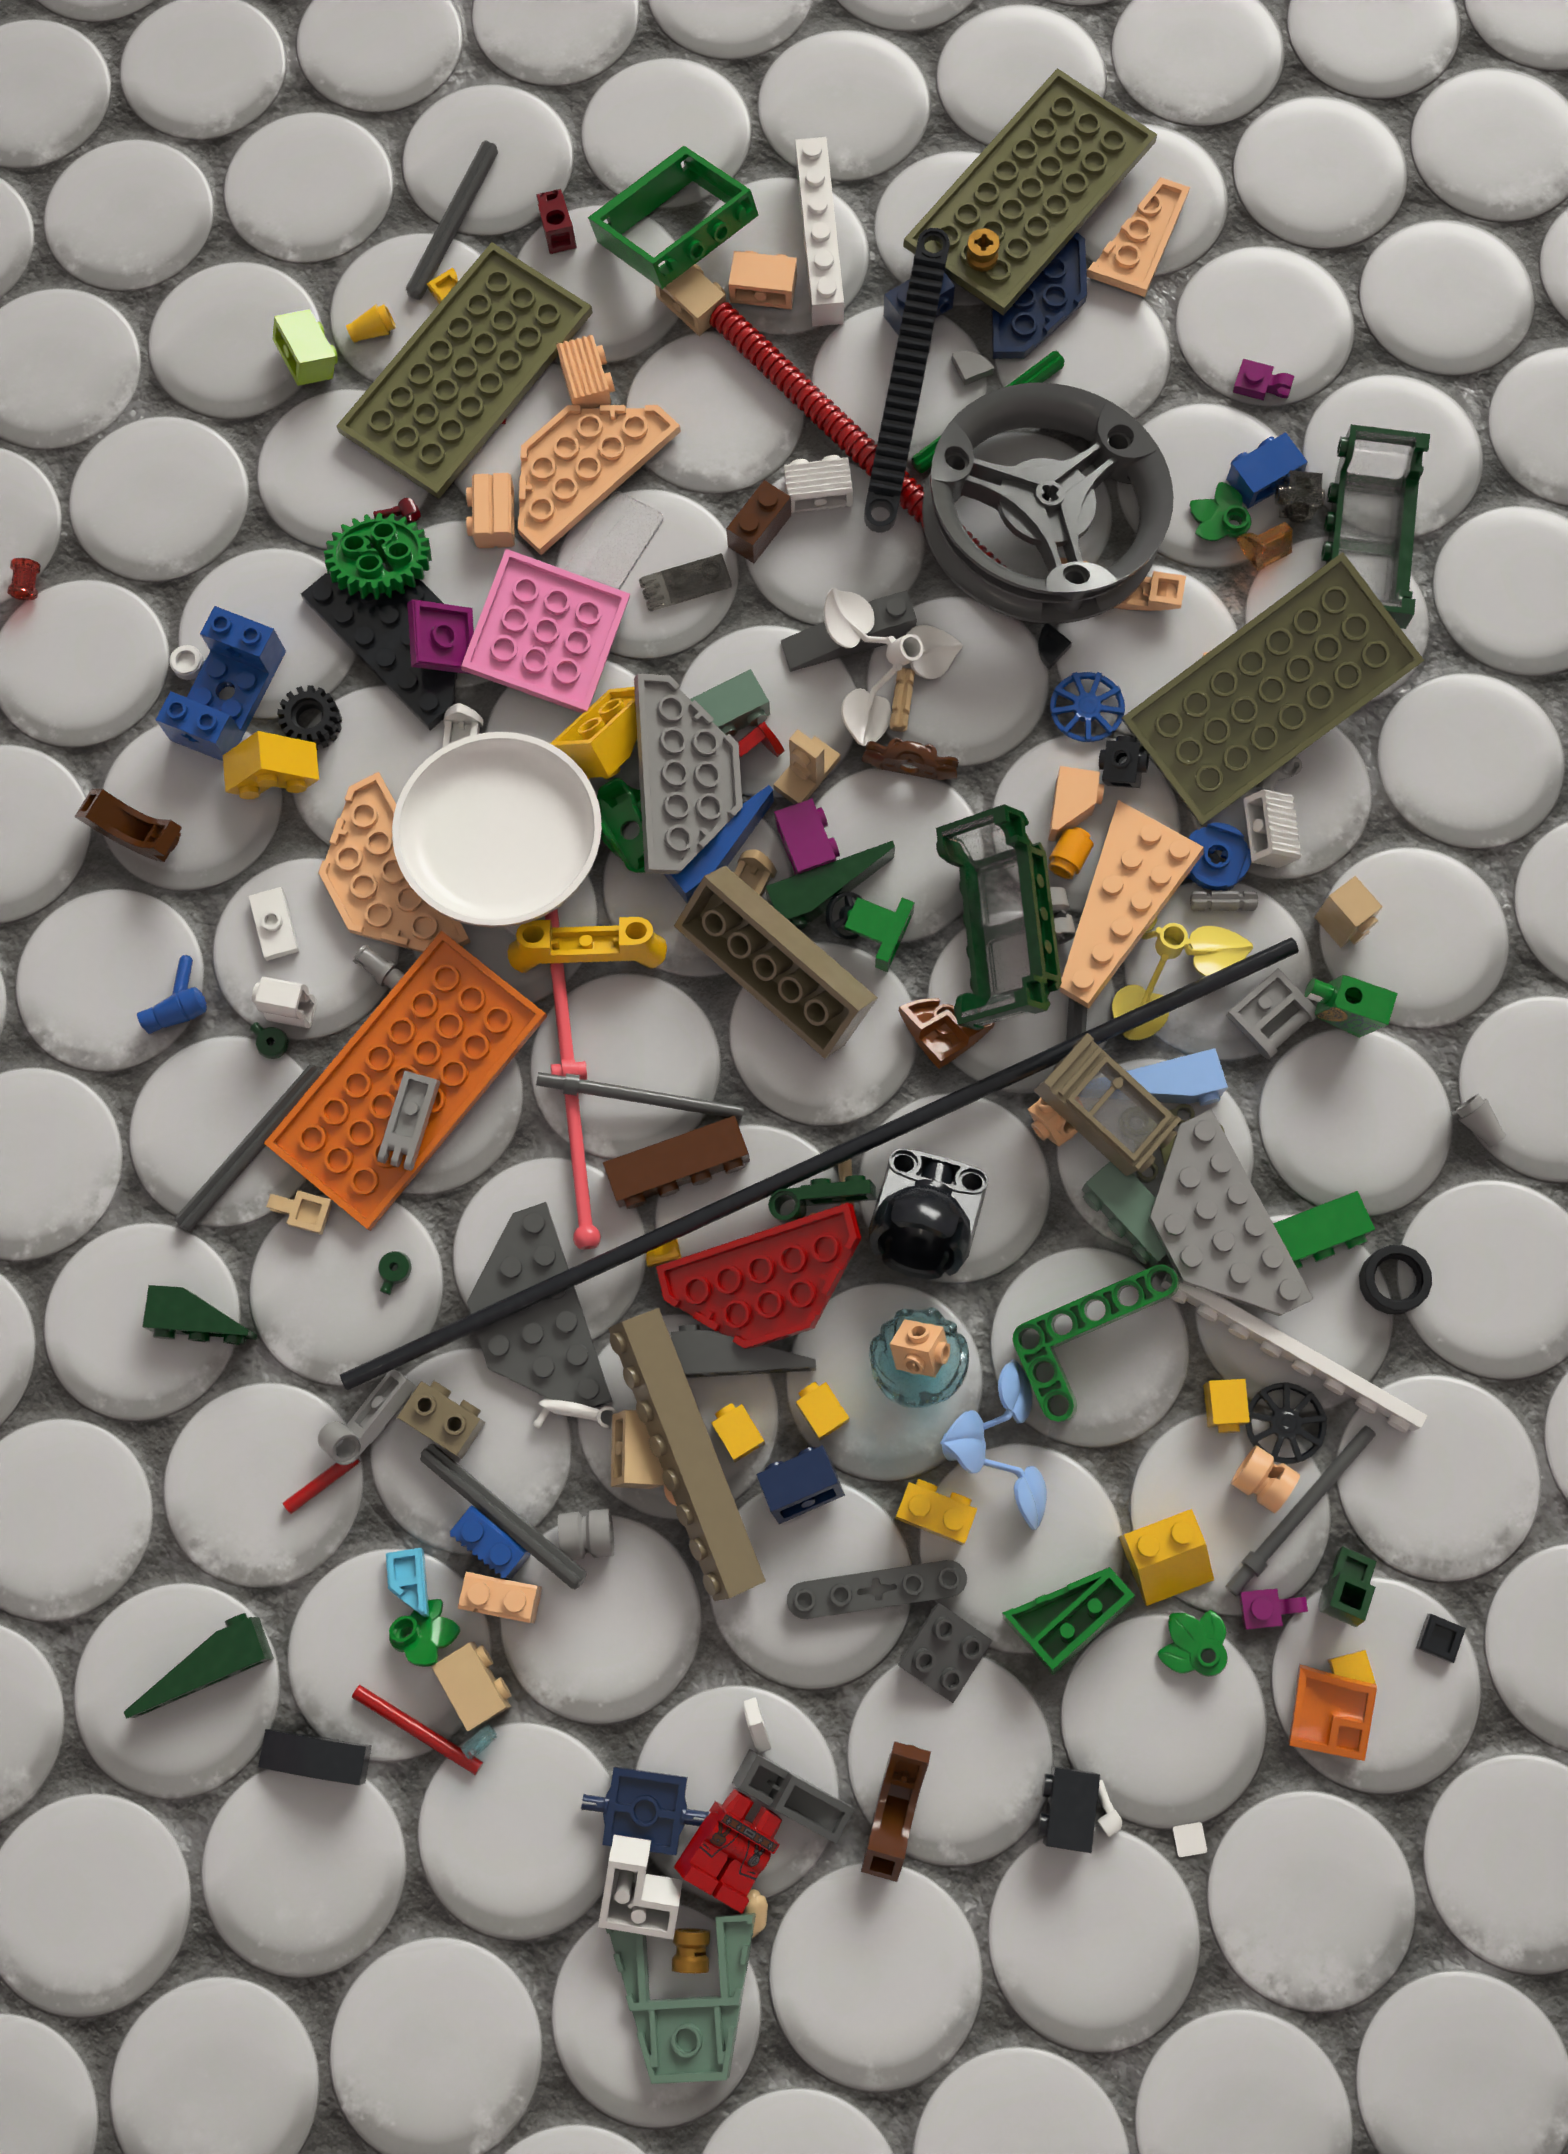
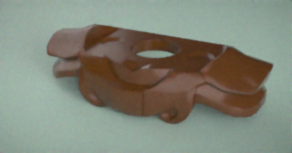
M899 738L892 739L888 746L868 741L865 748L866 751L861 759L862 762L873 765L877 769L939 781L944 779L956 780L959 764L956 757L937 756V750L931 744L924 746L914 741L903 742ZM903 764L912 765L917 768H908L903 766Z

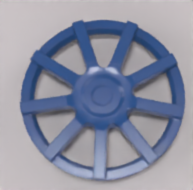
M1075 672L1061 681L1054 689L1050 702V712L1055 725L1063 734L1077 741L1095 742L1107 738L1118 729L1122 722L1121 718L1125 713V703L1120 687L1103 676L1102 673ZM1081 679L1094 680L1089 693L1085 692ZM1074 682L1079 696L1064 690V687ZM1100 682L1111 689L1100 696L1095 695ZM1115 695L1118 707L1102 705L1103 701ZM1058 696L1069 699L1073 702V705L1056 707ZM1074 712L1075 716L1064 727L1057 715ZM1101 712L1118 715L1112 727L1100 715ZM1096 719L1106 732L1091 737V722ZM1079 720L1085 722V737L1070 732Z

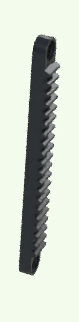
M929 228L920 234L914 256L864 509V522L866 526L877 533L889 531L894 526L897 517L950 246L948 235L938 228ZM935 240L941 244L942 249L936 253L928 252L924 247L925 243ZM877 507H883L888 510L890 516L885 521H877L871 515L872 510Z

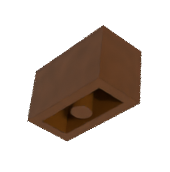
M764 480L726 528L728 547L754 564L791 517V496Z

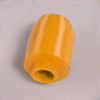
M1079 827L1064 829L1049 857L1051 861L1048 866L1049 869L1059 877L1073 879L1075 874L1080 873L1094 846L1093 841L1090 839L1091 835Z

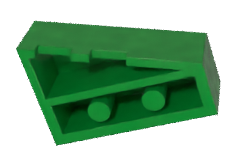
M1108 1567L1070 1583L1066 1587L1050 1594L1042 1595L1017 1608L1002 1612V1615L1007 1624L1050 1673L1054 1675L1134 1602L1135 1594Z

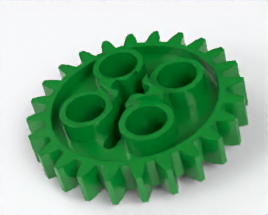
M378 513L376 519L371 520L369 515L365 514L363 522L353 518V526L349 527L342 524V533L333 532V541L326 542L328 550L324 551L325 565L332 583L337 582L340 590L348 587V592L351 596L360 591L362 599H365L369 593H373L375 600H378L380 594L384 592L389 598H392L393 590L404 594L405 585L413 588L416 587L415 579L423 580V571L430 570L429 561H432L429 538L425 537L424 529L418 530L416 522L408 524L407 517L405 516L396 521L393 513L387 519H383L382 514Z

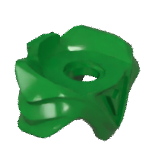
M614 778L602 785L597 794L601 813V839L624 862L628 870L635 873H645L640 790L632 788L620 778ZM629 822H636L640 828L638 836L631 840L625 839L622 835L624 825Z

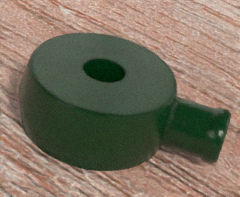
M255 1022L250 1027V1031L257 1036L256 1048L263 1057L277 1059L286 1053L289 1043L288 1037L283 1030L276 1027L264 1029L258 1022Z
M392 1251L381 1258L378 1270L384 1282L380 1292L390 1295L394 1284L402 1283L409 1277L412 1266L406 1254ZM397 1264V1270L392 1271V1267Z

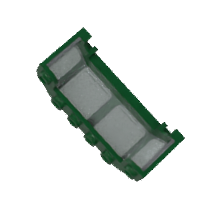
M1351 424L1346 437H1340L1337 457H1340L1335 482H1331L1328 488L1327 502L1332 503L1331 512H1327L1324 531L1329 532L1328 541H1324L1322 547L1321 561H1326L1327 564L1344 552L1401 629H1406L1415 612L1416 599H1411L1413 591H1409L1419 479L1424 470L1422 456L1423 452H1428L1430 434Z
M1005 804L936 828V850L938 855L947 863L959 867V889L963 899V923L966 927L967 935L966 953L970 962V987L973 991V994L964 993L957 997L956 1004L954 1005V1014L957 1019V1025L974 1030L983 1029L984 1025L1026 1013L1037 1014L1047 1011L1051 1004L1047 997L1050 992L1057 991L1062 983L1046 851L1041 842L1032 844L1026 834L1025 826L1029 824V821L1024 812Z

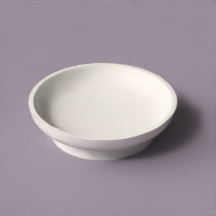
M513 732L476 734L459 739L441 748L427 758L411 775L399 796L392 824L394 853L401 872L411 888L426 903L441 914L453 920L478 927H511L546 916L564 904L580 888L591 871L597 856L602 829L601 813L596 793L588 777L572 758L554 745L529 735Z

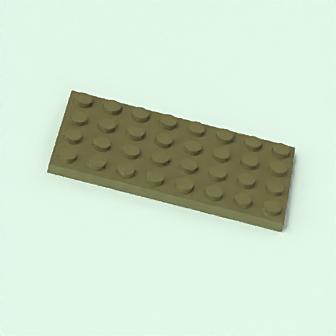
M1057 68L904 238L903 247L915 254L918 238L924 230L929 228L943 230L948 235L950 242L945 274L949 279L1004 316L1156 143L1157 134ZM986 228L994 231L999 237L998 261L992 269L980 272L971 268L967 263V243L973 231ZM935 240L928 241L924 245L925 249L931 253L939 252L942 249L941 244Z
M491 242L336 426L338 432L440 499L558 356L556 345L564 341L569 342L592 315V306Z
M1342 552L1124 715L1121 720L1133 736L1137 738V741L1142 744L1145 752L1149 753L1151 760L1202 826L1422 663L1424 659L1344 552Z

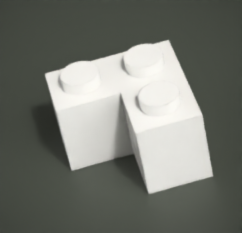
M614 1835L598 1927L673 1940L683 1880L646 1874L651 1845L650 1840Z

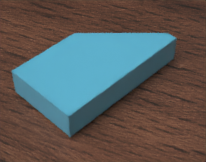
M422 1548L386 1553L388 1589L421 1616L429 1617L424 1550Z

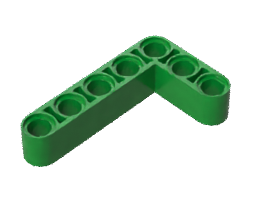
M1161 1264L1150 1267L1024 1322L1015 1329L1012 1338L1014 1347L1040 1407L1047 1418L1052 1421L1064 1422L1073 1418L1077 1411L1076 1398L1054 1348L1171 1298L1179 1289V1278L1172 1268ZM1161 1272L1168 1273L1172 1277L1171 1287L1163 1292L1156 1291L1152 1284L1155 1275ZM1126 1287H1134L1138 1290V1301L1132 1306H1124L1120 1302V1293ZM1094 1301H1101L1105 1305V1315L1100 1320H1090L1087 1315V1307ZM1062 1315L1069 1316L1073 1324L1070 1332L1065 1335H1059L1054 1328L1056 1319ZM1030 1329L1036 1330L1040 1338L1038 1345L1033 1349H1027L1022 1344L1023 1334ZM1048 1362L1053 1366L1054 1376L1050 1381L1043 1383L1037 1378L1036 1370L1041 1363ZM1058 1395L1064 1396L1069 1404L1067 1412L1062 1416L1055 1415L1050 1407L1052 1399Z

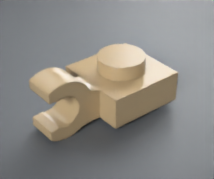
M297 1190L294 1200L270 1194L266 1207L270 1208V1211L289 1215L286 1223L289 1226L322 1235L333 1201Z

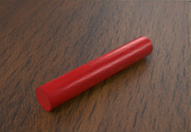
M357 1459L348 1465L335 1463L284 1501V1507L292 1514L359 1464L360 1460Z

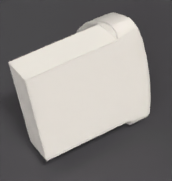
M461 703L452 705L444 714L443 747L459 739L479 734L480 727H483L484 719L475 710Z

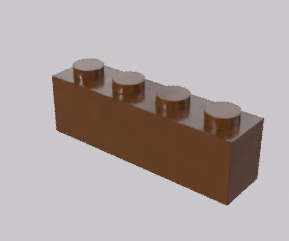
M734 1115L605 1161L603 1165L619 1208L626 1206L627 1209H633L645 1204L648 1197L657 1194L660 1197L673 1195L679 1191V1186L692 1182L693 1186L704 1184L712 1179L711 1175L724 1170L726 1174L737 1172L745 1168L744 1163L749 1162L750 1158Z

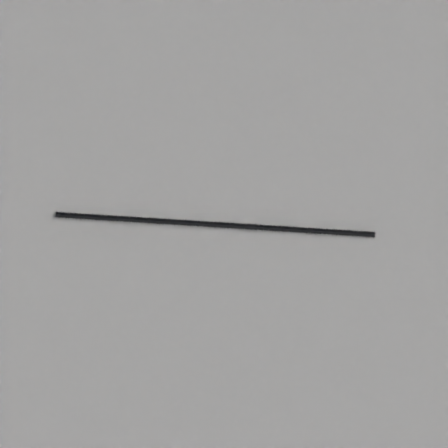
M1290 937L340 1374L341 1381L348 1391L765 1199L777 1190L791 1187L1056 1065L1070 1053L1076 1041L1087 1033L1099 1045L1299 952L1298 945Z

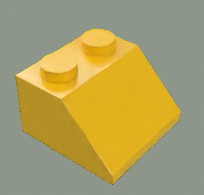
M1192 1509L1118 1536L1146 1606L1214 1581L1207 1545Z

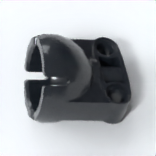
M903 1148L895 1150L889 1157L868 1228L871 1250L876 1256L882 1254V1260L889 1268L910 1277L929 1280L942 1277L944 1272L949 1276L957 1273L969 1257L988 1186L987 1175L976 1167L945 1157Z

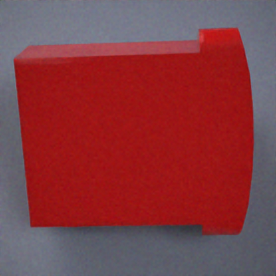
M765 722L759 724L738 741L739 758L759 742L776 757L785 751L778 738Z

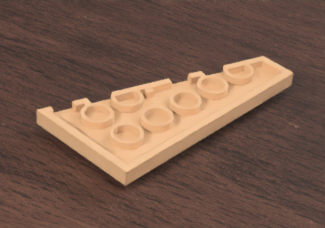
M1120 800L1117 801L1062 975V983L1059 987L1061 993L1084 1007L1090 1008L1204 854L1203 846Z

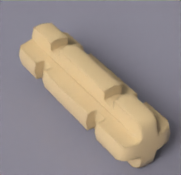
M902 667L900 671H897L890 718V729L893 731L904 732L907 730L913 691L912 686L915 672L911 668Z

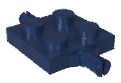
M622 1767L613 1768L611 1787L606 1797L584 1794L582 1801L596 1804L582 1803L581 1810L603 1813L605 1829L602 1845L612 1846L614 1835L650 1840L649 1852L677 1855L680 1834L685 1824L700 1826L704 1820L694 1819V1817L705 1819L709 1815V1811L687 1809L685 1795L688 1777Z

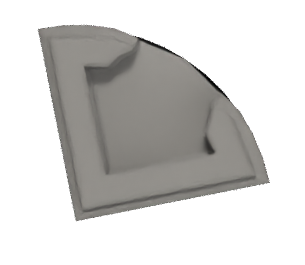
M970 351L952 353L951 360L964 385L994 373V367L991 362L978 353Z

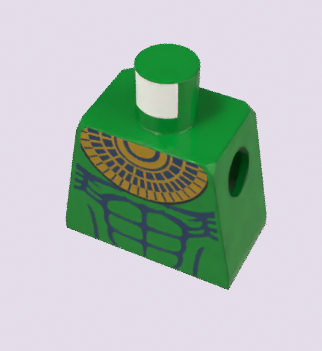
M1341 975L1328 983L1312 978L1305 990L1306 998L1318 1002L1315 1010L1317 1018L1359 1038L1388 1026L1398 994L1347 975Z

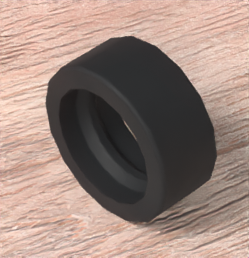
M1389 1245L1374 1252L1363 1263L1359 1274L1360 1290L1365 1300L1374 1309L1386 1314H1403L1418 1307L1428 1297L1432 1286V1272L1426 1259L1416 1250L1405 1245ZM1389 1259H1398L1412 1268L1416 1276V1286L1408 1298L1391 1300L1378 1291L1375 1284V1273L1377 1267L1382 1262Z

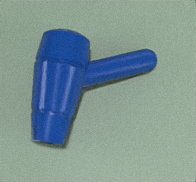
M183 955L179 959L172 995L154 1005V1007L137 1013L141 1027L148 1034L162 1028L188 1022L207 1011L206 1000L201 991L196 987L188 989L193 960L189 955Z

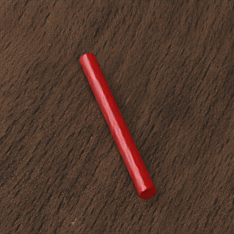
M359 1685L354 1691L353 1699L472 1774L476 1775L482 1767L483 1762L363 1686Z

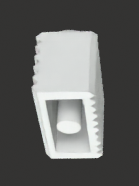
M829 455L824 457L822 461L808 462L806 459H796L790 464L784 465L786 494L791 496V514L801 511L832 509L833 507L844 508L845 506L850 507L853 505V487L848 457L840 458L837 455Z
M1263 789L1244 798L1251 863L1280 868L1301 858L1302 854L1299 853L1301 850L1300 841H1298L1300 835L1297 834L1299 829L1296 828L1298 823L1295 821L1297 816L1294 809L1295 803H1293L1295 797L1292 795Z

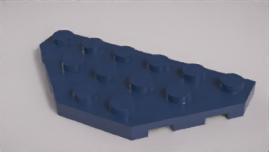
M1076 232L1004 316L991 308L993 359L1026 358L1086 302L1085 238L1078 232Z

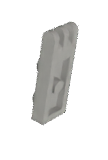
M404 1071L378 1153V1162L385 1164L390 1151H393L390 1162L392 1166L399 1167L403 1155H407L404 1169L413 1170L438 1092L439 1080Z

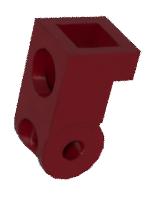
M561 188L536 194L549 254L577 248L573 225Z

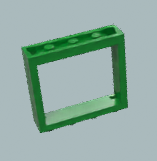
M682 146L590 215L588 219L599 244L663 289L759 216L749 188L686 146ZM682 161H684L685 165L683 168L681 166ZM692 181L725 203L656 257H652L622 235ZM665 261L663 265L658 267L661 262Z

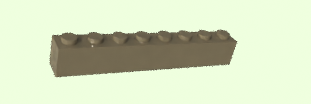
M656 1308L608 1328L611 1334V1347L619 1355L624 1368L623 1378L627 1386L632 1389L637 1401V1414L640 1420L645 1423L649 1432L650 1448L654 1455L659 1458L663 1468L664 1484L673 1494L677 1504V1517L680 1523L685 1526L689 1535L690 1551L693 1557L699 1561L703 1571V1584L706 1591L713 1597L714 1601L732 1598L766 1582L660 1309Z

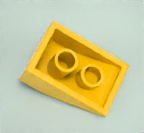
M635 687L609 689L589 707L588 711L580 715L550 743L572 758L588 779L594 777L611 778L620 772V766L630 758L637 740Z

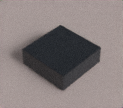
M1427 1614L1416 1649L1449 1663H1454L1466 1628L1436 1615Z

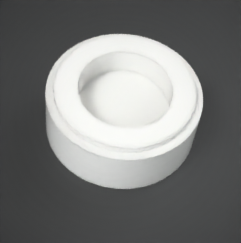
M183 645L176 648L170 656L172 670L179 678L184 680L197 678L205 662L201 652L191 645Z

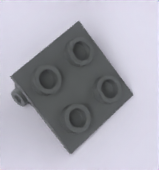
M937 1602L935 1607L931 1608V1613L922 1627H919L917 1635L912 1638L913 1641L905 1654L901 1655L898 1666L954 1703L993 1640Z

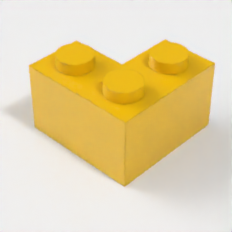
M257 731L222 755L225 792L237 794L242 799L258 798L261 793L270 787L285 788L290 793H301L319 780L317 749L314 742Z

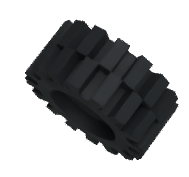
M307 685V691L304 692L302 686L297 687V695L294 696L290 691L286 694L289 701L287 702L282 699L280 702L282 709H278L277 712L280 718L278 720L279 725L286 737L316 743L317 750L318 744H322L323 748L329 746L326 740L330 738L334 742L337 739L334 732L340 733L342 727L339 722H342V716L339 713L340 711L329 693L326 694L324 689L318 687L316 691L314 686ZM315 708L322 712V719L316 726L303 728L298 725V717L305 710Z

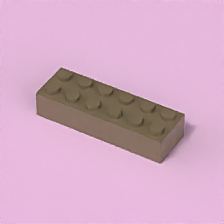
M723 866L703 877L674 925L676 929L824 1059L845 1046L878 999L877 996L727 866Z

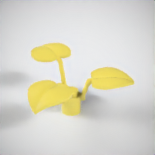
M1156 917L1141 938L1147 940L1157 937L1155 949L1161 956L1147 990L1139 985H1128L1116 993L1112 1001L1113 1018L1162 997L1163 995L1152 993L1167 959L1178 957L1183 948L1187 955H1194V968L1198 973L1206 977L1245 959L1252 951L1253 944L1241 935L1217 926L1199 927L1191 933L1189 939L1186 929L1177 923H1169L1163 928L1158 927L1155 931L1149 932L1157 922ZM1169 1012L1123 1033V1036L1129 1040H1142L1151 1037L1164 1026Z

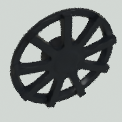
M1289 1382L1276 1383L1260 1390L1249 1403L1250 1422L1245 1424L1248 1438L1253 1446L1257 1445L1265 1450L1258 1441L1271 1434H1275L1277 1440L1272 1453H1269L1274 1457V1462L1284 1464L1299 1463L1310 1458L1322 1446L1326 1435L1327 1416L1322 1405L1311 1391ZM1282 1389L1283 1407L1278 1408L1268 1393ZM1290 1390L1305 1396L1294 1409L1290 1408ZM1261 1398L1273 1411L1272 1416L1253 1412ZM1310 1401L1316 1409L1318 1416L1301 1418L1299 1413ZM1256 1419L1269 1422L1270 1428L1254 1436L1251 1420ZM1319 1422L1317 1438L1301 1428L1303 1424ZM1296 1435L1302 1436L1313 1444L1302 1455L1295 1438ZM1284 1439L1289 1440L1294 1457L1284 1458L1278 1456Z

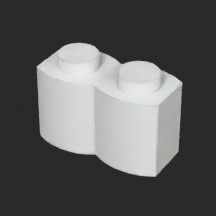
M262 977L260 983L255 984L252 992V1002L255 1003L259 1012L264 1013L267 1021L303 1028L311 1027L317 1003L315 996L309 994L308 987L305 984Z

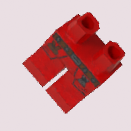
M734 1789L723 1804L717 1801L713 1803L709 1810L711 1813L704 1819L674 1865V1868L685 1881L707 1894L713 1895L714 1898L742 1914L749 1902L748 1893L758 1875L767 1866L771 1853L774 1854L780 1845L774 1839V1836L779 1829L782 1819L773 1811L762 1806L751 1823L745 1817L754 1802L745 1794Z

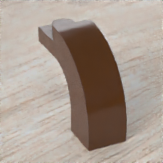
M91 789L74 816L116 843L160 862H165L170 852L177 846L181 836L179 832L182 827L174 821L147 816L123 803L104 789Z
M894 1741L879 1791L861 1872L895 1882L898 1881L931 1751Z

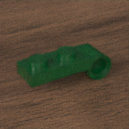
M863 1175L845 1177V1182L831 1183V1179L818 1178L811 1180L810 1185L777 1190L771 1195L768 1207L770 1213L779 1222L785 1224L805 1217L806 1206L877 1200L876 1186L870 1179L866 1180V1176ZM788 1200H794V1210L788 1215H781L780 1208L782 1204Z

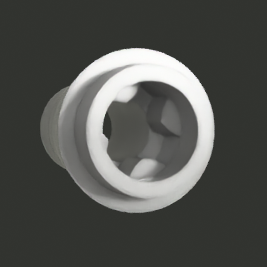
M1479 1094L1471 1097L1456 1109L1460 1116L1458 1120L1480 1137L1488 1147L1496 1145L1506 1137L1488 1100H1483Z

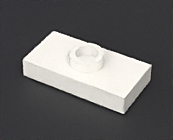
M282 887L250 895L249 900L263 956L266 961L299 952Z

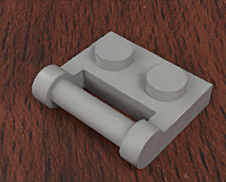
M1279 968L1228 1011L1226 1015L1256 1046L1258 1052L1266 1059H1271L1277 1053V1048L1307 1021L1312 1022L1317 1018L1315 1016L1316 1006L1305 997ZM1293 1003L1298 1011L1267 1038L1261 1030Z

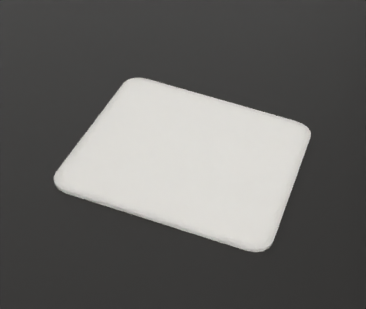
M1201 1822L1173 1827L1179 1857L1207 1852Z

